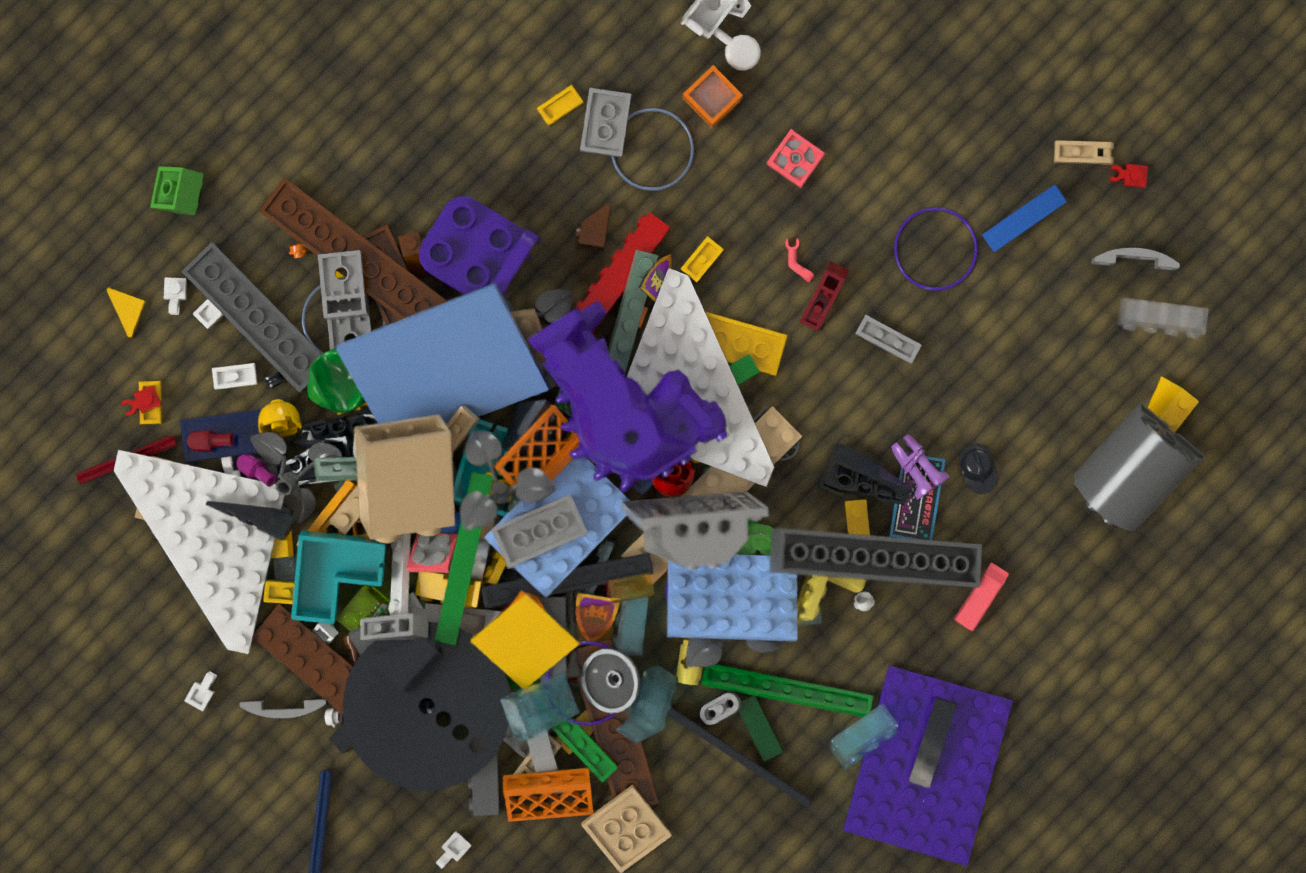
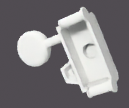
M695 0L683 16L681 25L685 24L699 36L703 35L708 39L713 34L727 45L725 57L732 68L746 71L752 69L760 59L761 49L754 38L749 35H738L731 38L718 28L728 13L743 18L751 7L748 0Z

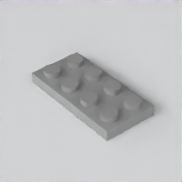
M571 494L491 528L508 569L588 534Z

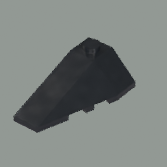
M359 409L351 415L345 416L340 414L337 415L336 419L328 421L322 419L301 425V429L298 427L294 444L295 446L311 448L314 444L321 443L328 438L348 436L354 443L355 427L375 425L378 422L370 409Z
M348 436L328 438L321 442L335 446L341 452L342 458L355 457L353 454L354 443ZM309 449L286 461L284 474L286 472L299 474L313 462L308 456ZM281 465L277 466L278 474L280 473ZM314 466L298 479V485L330 482L317 481Z
M838 442L828 458L818 484L819 488L836 495L854 494L857 495V498L864 499L865 496L874 497L881 502L904 505L912 491V487L857 450Z
M207 501L205 504L228 516H234L245 524L255 526L257 530L281 541L287 540L297 518L292 515L293 510L284 506L279 509L217 501Z

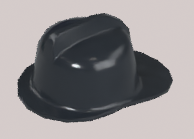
M971 444L965 447L960 454L959 464L967 487L977 494H986L992 491L997 484L998 473L991 452L984 445Z

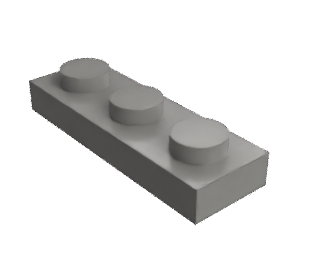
M865 315L855 333L912 364L922 346Z

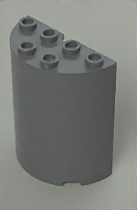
M1140 401L1076 470L1073 483L1087 501L1086 505L1090 510L1097 511L1103 516L1102 518L1107 524H1114L1132 532L1138 530L1206 459V456L1179 433H1174L1166 422Z

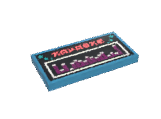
M926 456L937 471L944 472L945 459ZM916 462L915 465L917 466L919 471L922 473L925 479L932 485L930 478L928 477L924 469L918 462ZM900 467L899 479L912 487V491L904 505L894 503L889 536L932 541L941 484L936 488L932 485L933 489L917 500L914 495L917 489L914 479L910 473L905 475L904 468L901 469Z

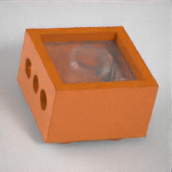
M713 65L683 93L682 99L713 128L742 100L743 95Z

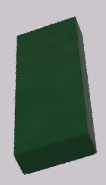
M752 695L742 700L739 713L763 761L765 762L783 753L756 697Z

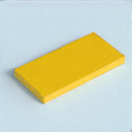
M706 312L709 323L728 363L733 364L750 354L760 372L776 376L788 335Z

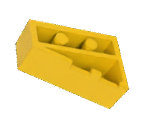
M419 572L415 595L420 596V600L423 601L437 599L441 600L440 603L443 604L449 573ZM470 579L465 608L474 609V607L479 606L483 580Z

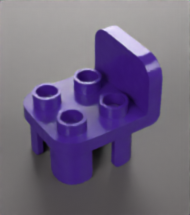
M461 196L452 199L446 204L423 241L419 250V258L422 266L428 273L464 295L496 284L501 295L507 298L509 295L506 289L524 259L530 261L531 255L529 251L534 244H540L541 238L529 229L525 231L473 198Z

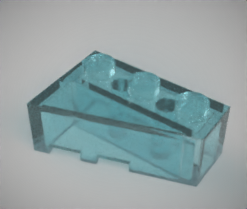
M624 588L623 592L619 593V605L622 606L621 614H616L615 626H619L618 635L614 634L613 647H616V650L624 654L642 656L649 591Z
M659 665L646 670L640 680L637 699L632 708H627L625 713L628 717L623 726L619 725L617 731L635 743L661 732L666 724L665 718L671 706V697L676 689L677 677Z
M881 704L831 739L830 751L844 770L858 762L866 753L875 750L884 739L892 738L897 733L898 723L886 707Z

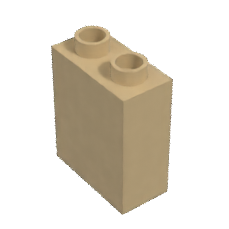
M440 415L354 428L360 521L370 539H375L380 543H392L397 541L401 534L417 532L422 536H433L439 534L443 527L455 526L451 434Z

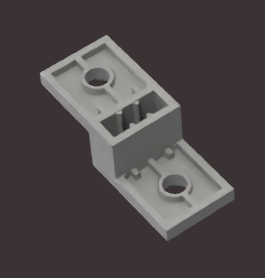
M361 250L318 254L324 319L328 322L330 350L344 343L346 336L349 334H355L357 338L372 332L369 296L365 294ZM340 268L347 270V277L343 280L336 278V272Z

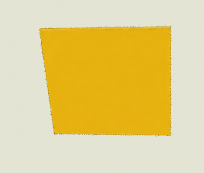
M524 594L471 639V642L523 690L579 645V642L527 594Z

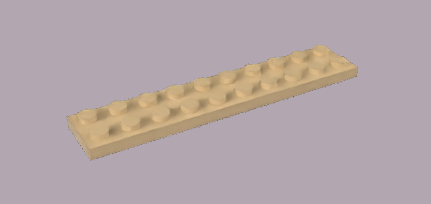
M773 406L755 423L773 465L802 437ZM711 466L681 497L748 491L755 483ZM644 534L621 555L623 558L650 553L645 551ZM650 553L654 574L642 577L652 586L668 570V560Z

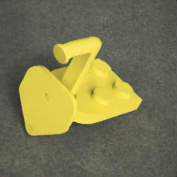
M807 575L797 600V623L816 618L820 609L818 606L820 599L824 597L827 590L825 586L827 581L852 592L859 593L863 590L866 580Z

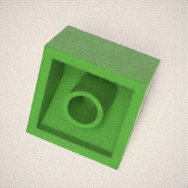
M159 166L150 208L195 215L198 208L200 189L203 184V173L180 167Z

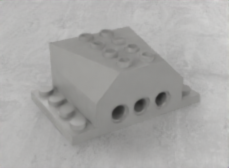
M747 491L622 502V511L639 528L642 527V530H644L645 551L687 569H698L700 565L720 567L721 564L728 563L748 540L747 518L749 521H760L762 517H768V508Z

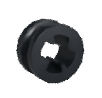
M280 372L271 374L263 379V382L268 385L266 387L268 390L284 382V379L280 378Z

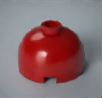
M690 461L683 466L679 463L673 467L674 471L664 478L661 475L653 479L652 483L656 490L668 497H678L686 493L692 485L695 474Z

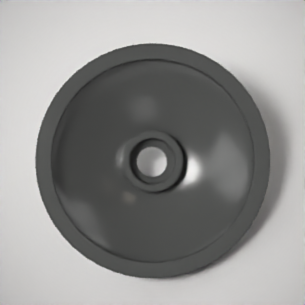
M606 648L594 652L584 663L581 674L582 687L586 697L596 708L607 713H618L626 710L635 702L639 694L640 678L635 664L626 654L616 649Z

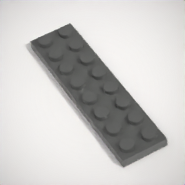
M211 242L181 272L301 393L307 387L309 381V368L321 353Z

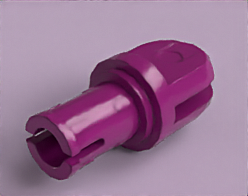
M247 453L240 455L238 458L237 468L248 478L258 479L267 487L275 484L277 476L265 469V463L259 458Z

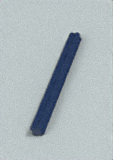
M322 770L320 772L309 873H321L332 781V771Z

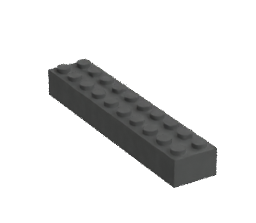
M772 529L769 573L973 588L980 587L982 544Z

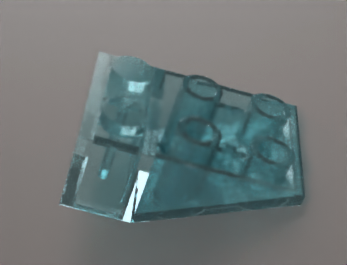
M564 673L516 691L500 700L516 740L531 739L579 713Z

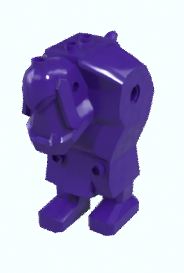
M597 301L581 312L578 308L572 310L532 336L529 341L535 350L545 356L547 361L543 365L561 388V394L557 397L556 402H571L573 417L569 418L570 421L560 426L562 430L567 432L573 431L574 434L577 433L579 447L569 453L570 456L576 459L590 458L598 467L593 475V479L596 481L604 479L608 474H619L622 479L620 490L621 492H626L638 480H653L661 475L664 478L674 471L673 467L679 463L683 466L691 461V456L697 452L696 447L699 443L706 444L714 439L718 442L729 436L726 431L728 424L724 412L715 400L708 402L707 399L703 400L691 388L688 377L679 369L667 372L649 395H647L637 381L623 376L626 373L617 359L612 361L606 340L596 341L592 334L607 316L606 311L600 302Z

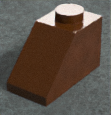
M610 205L603 206L585 219L581 224V228L577 227L575 240H579V246L604 249Z
M419 231L398 236L405 265L409 272L417 278L431 275L420 262L419 250L423 242Z

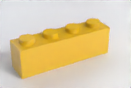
M1161 376L1148 408L1166 422L1175 433L1199 401L1183 388Z

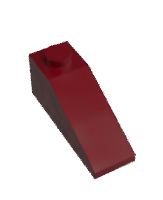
M830 261L799 321L800 323L817 332L819 331L849 270Z

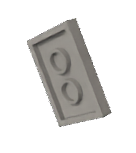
M589 88L580 146L581 152L622 158L631 94Z

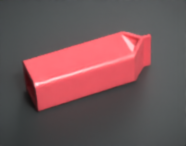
M991 562L980 577V587L973 588L953 620L970 631H974L1004 585L1009 573Z

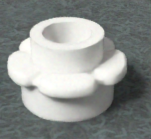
M860 592L854 598V607L860 611H868L875 604L873 596L869 592Z
M336 708L326 709V725H332L335 728L338 723L342 722V714Z

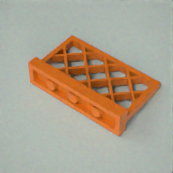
M551 405L494 467L513 486V484H517L518 475L521 473L518 472L519 460H527V469L532 468V460H541L539 470L544 472L552 482L573 459L569 453L579 447L578 435L570 431L571 435L566 440L561 441L560 426L562 423L568 422V420L555 405ZM554 413L557 416L556 426H548V418ZM548 429H556L555 441H547ZM537 430H543L542 441H534V433ZM547 444H555V452L552 456H546ZM523 445H528V457H519V449ZM533 445H542L541 456H533ZM508 461H514L513 472H506L502 467Z
M589 768L503 775V791L508 822L593 814ZM577 790H586L582 794L576 792ZM554 792H564L561 796L554 794ZM532 794H542V795H541L539 798H537V797L533 796ZM519 795H522V796H521L519 799H517V800L511 797V796H519ZM571 795L576 799L570 803L565 798ZM547 797L555 800L550 805L544 802ZM529 799L533 803L528 807L522 802ZM580 802H583V803L587 804L588 807H587V808H579V807H577V805H578ZM559 804H562L566 808L564 810H558L555 807ZM539 805L545 810L537 812L534 809ZM517 807L523 810L522 813L512 814V811Z

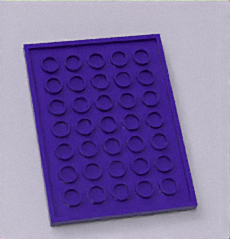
M888 666L843 831L967 866L1013 701ZM936 697L955 702L956 708L930 787L927 788L908 782L934 700Z

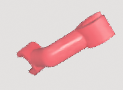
M787 239L785 245L788 249L789 268L810 283L814 274L797 263L799 240L796 239L795 247H790Z

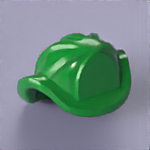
M336 348L321 354L312 362L309 368L307 392L308 397L314 403L337 413H346L366 402Z

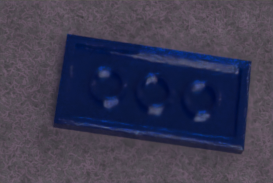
M262 409L180 420L185 462L240 456L245 453H258L250 437L260 433L258 416ZM212 430L215 434L233 433L234 445L215 447L213 451H193L187 445V437L194 431Z

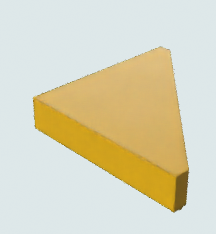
M107 288L109 297L127 336L133 338L146 301Z

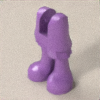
M908 434L903 439L911 450L910 453L906 455L897 442L891 447L900 463L901 469L904 468L905 475L910 473L917 485L914 495L918 500L933 489L932 485L936 488L949 479L950 476L946 472L937 471L924 455L923 447ZM916 462H918L924 469V471L930 478L932 485L925 479V477L919 471V469L915 465Z

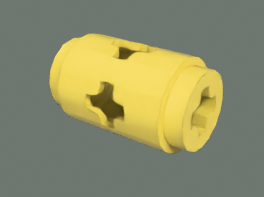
M683 639V644L680 645L676 677H678L677 682L699 685L703 667L687 666L686 651L690 639Z

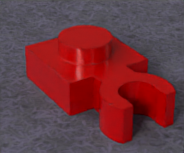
M1126 164L1125 170L1117 165L1110 167V170L1118 172V177H1110L1109 181L1118 182L1119 180H1124L1123 186L1146 187L1148 166Z
M153 385L134 393L135 400H124L121 403L122 406L127 404L132 406L131 411L125 413L126 416H133L137 409H140L141 413L144 414L162 406Z

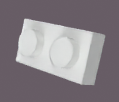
M255 363L212 368L215 390L258 385Z

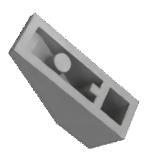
M412 613L361 619L360 640L362 641L414 640L421 636L428 638V616Z

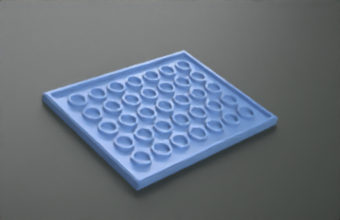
M496 284L336 346L338 354L378 424L440 415L445 425H447L462 405H465L479 417L549 390V385Z

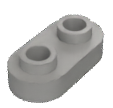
M726 693L705 704L700 711L702 721L708 725H713L735 714L741 707L740 698L734 693ZM729 700H732L734 703L732 708L728 706ZM711 710H714V711H715V713H716L715 717H711V715H710V711H711Z

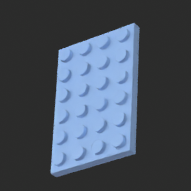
M586 457L581 459L573 458L552 481L555 485V491L552 494L531 504L520 500L496 525H501L571 494L588 534L514 566L545 598L626 516L622 511V502L630 500L608 478L605 477L599 481L594 480L593 475L596 473L597 468ZM490 531L484 539L502 555L494 535Z
M734 555L728 563H723L720 567L700 565L698 569H687L668 560L667 637L797 641V575L769 573L770 556Z

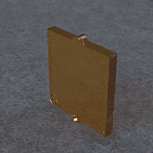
M592 603L590 606L575 607L578 642H602L608 639L613 641L611 604L595 605Z

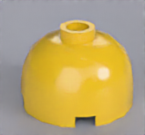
M280 399L273 400L270 404H267L262 408L258 416L260 433L275 432L282 437H287L297 433V428L301 429L302 427L301 419L295 406Z

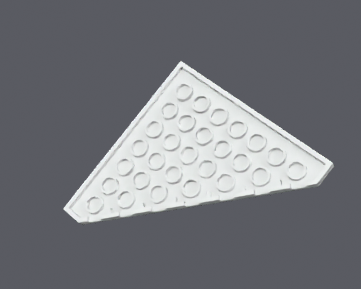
M668 268L627 377L637 381L647 395H649L667 372L678 369L688 377L691 388L703 400L707 399L708 402L715 400L724 412L728 424L726 429L729 434L728 437L720 442L714 439L706 444L699 443L696 447L697 452L691 456L692 459L767 487L774 470V465L689 276Z
M118 450L114 467L115 474L227 650L249 654L275 538L257 530L255 526L245 524L237 520L236 517L228 516L205 504L207 501H217L281 509L285 495L277 491L276 484L267 487L258 480Z

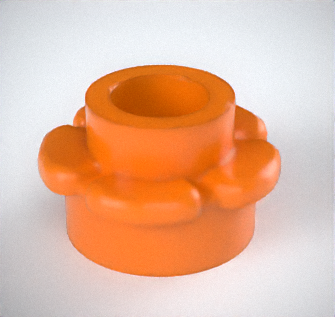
M301 243L290 245L291 252L289 254H293L294 258L306 256V252L309 249Z

